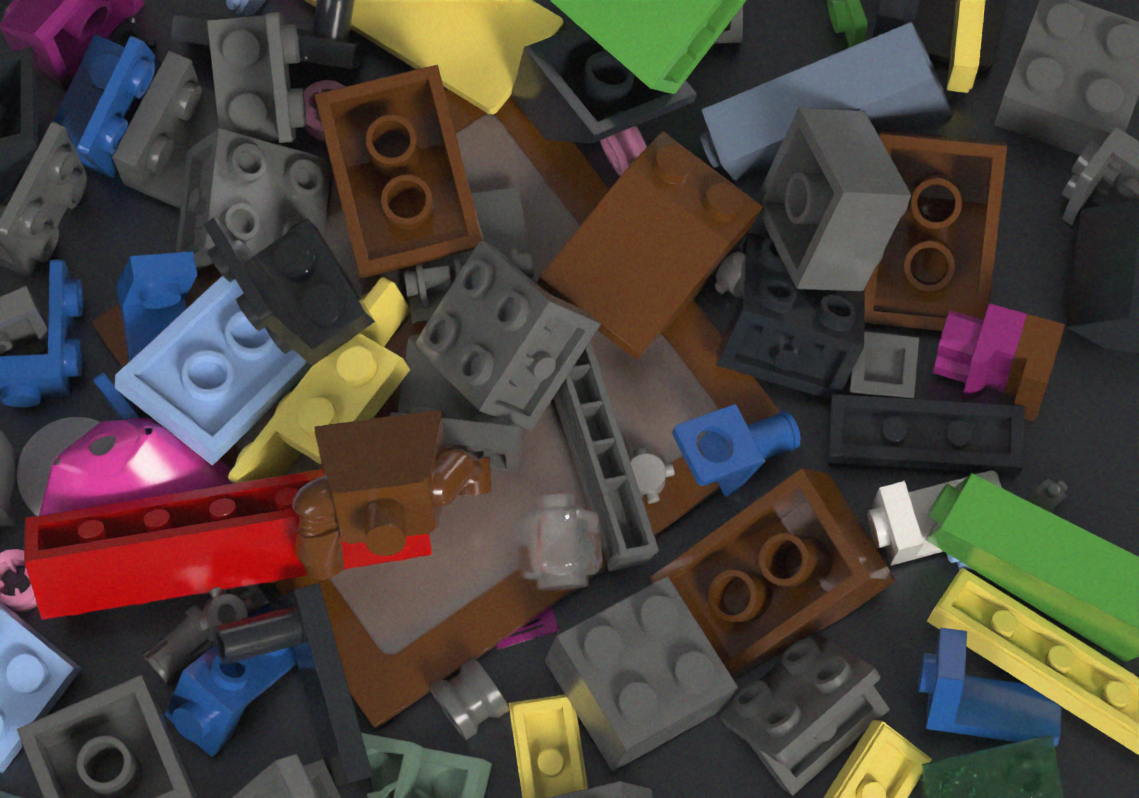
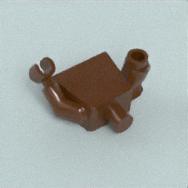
M441 410L315 426V437L324 476L302 486L292 501L294 512L299 514L295 555L304 565L308 576L324 580L338 575L344 568V552L341 540L349 544L365 542L367 548L372 553L380 556L397 554L406 545V536L429 534L436 530L439 525L442 507L450 505L458 495L473 496L492 492L490 456L477 458L463 450H448Z

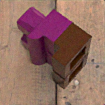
M993 304L988 305L984 320L949 310L939 342L933 373L965 382L962 399L970 400L977 398L983 393L985 387L1015 396L1014 405L1025 406L1024 418L1036 421L1065 324Z

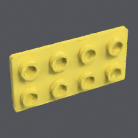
M305 0L316 7L317 0ZM354 0L350 29L415 69L438 64L444 87L486 113L493 115L498 112L513 93L524 47L562 33L565 27L560 16L533 0Z

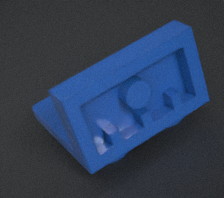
M95 34L53 122L66 127L83 166L112 179L118 170L112 156L161 66L160 61L145 42L131 36L126 46L123 47Z

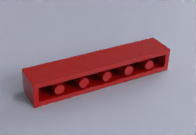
M323 469L25 518L24 563L41 619L79 615L86 612L145 604L152 601L194 594H206L216 587L224 590L308 576L304 565L295 555L299 514L294 512L292 501L302 486L324 476ZM430 533L406 536L404 548L397 554L390 556H380L372 553L367 548L365 542L349 544L341 540L345 562L343 570L433 555Z

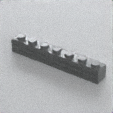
M590 340L556 392L554 400L595 528L597 523L600 524L597 535L600 538L599 541L610 572L646 564L659 549Z

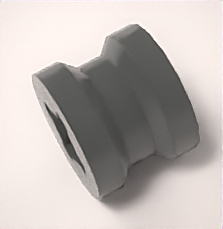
M474 657L462 663L460 673L451 680L439 679L429 686L435 700L465 741L477 734L478 725L488 717L500 718L509 711L503 696Z

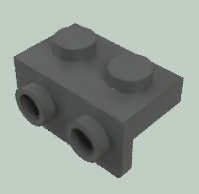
M1115 127L1102 145L1092 140L1086 146L1071 170L1074 175L1062 192V195L1069 199L1062 217L1064 221L1073 226L1080 216L1081 209H1085L1091 200L1103 206L1139 199L1138 140Z

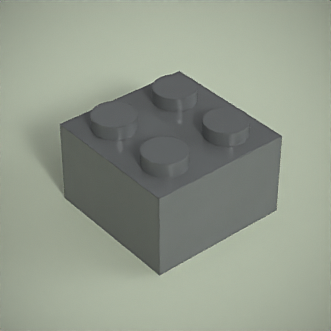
M1040 0L1004 93L994 125L1077 155H1081L1092 140L1102 145L1115 127L1126 132L1139 96V21L1078 0Z
M798 107L755 201L763 206L759 215L796 289L864 291L876 265L880 263L883 257L884 249L897 223L905 214L912 195L865 111Z
M668 576L557 635L545 658L547 666L612 772L722 711L738 688Z
M142 675L17 729L44 798H197L155 693Z

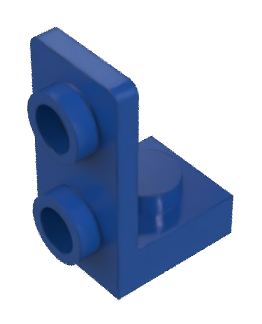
M193 251L129 257L116 285L129 361L186 310L185 298L197 277Z

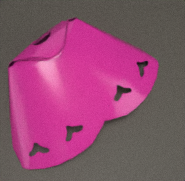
M153 418L101 421L57 455L52 462L39 516L233 484L228 478L232 469L221 459L211 465ZM145 428H151L153 430L152 433L147 435ZM106 436H114L116 438L115 445L108 453L95 455L91 452L92 442Z

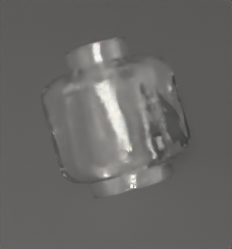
M552 494L536 497L537 509L524 512L516 520L518 562L521 575L524 578L536 581L537 590L540 591L587 587L588 576L599 572L603 561L600 523L597 512L589 507L576 506L574 494Z

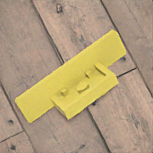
M382 277L370 292L361 297L375 322L313 365L296 388L281 399L272 419L254 442L246 445L238 455L235 466L228 476L233 484L286 475L302 453L321 464L315 437V426L368 420L375 417L410 371L402 357L384 347L410 314V307L394 282Z

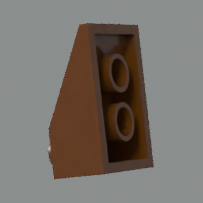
M438 64L314 95L360 278L472 251L479 242L483 241Z
M880 129L879 137L912 196L908 202L905 214L900 218L884 249L880 263L876 265L865 287V323L943 331L949 310L984 320L991 296L1007 153L1006 142Z
M662 131L624 171L541 274L536 284L552 296L588 311L601 323L598 331L638 361L715 276L722 262L739 249L763 206Z
M805 468L798 470L650 577L653 584L667 576L670 578L733 679L788 649L797 641L806 639L844 618L896 582L831 475Z

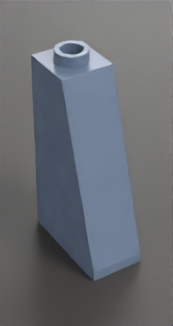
M910 22L702 109L709 130L700 133V139L712 167L716 168L722 165L732 179L738 182L769 172L798 107L865 111L878 136L880 129L907 131L952 116L953 113L934 64L915 27Z

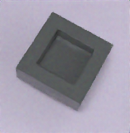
M864 332V349L850 374L848 395L914 399L919 337Z

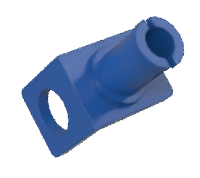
M736 404L680 423L672 430V435L697 484L705 486L717 481L726 497L736 494L765 462V459L796 450L800 445L801 439L798 425L788 412L780 411L775 413L776 415L747 425ZM707 431L699 440V447L704 455L703 457L698 450L697 437L700 433Z

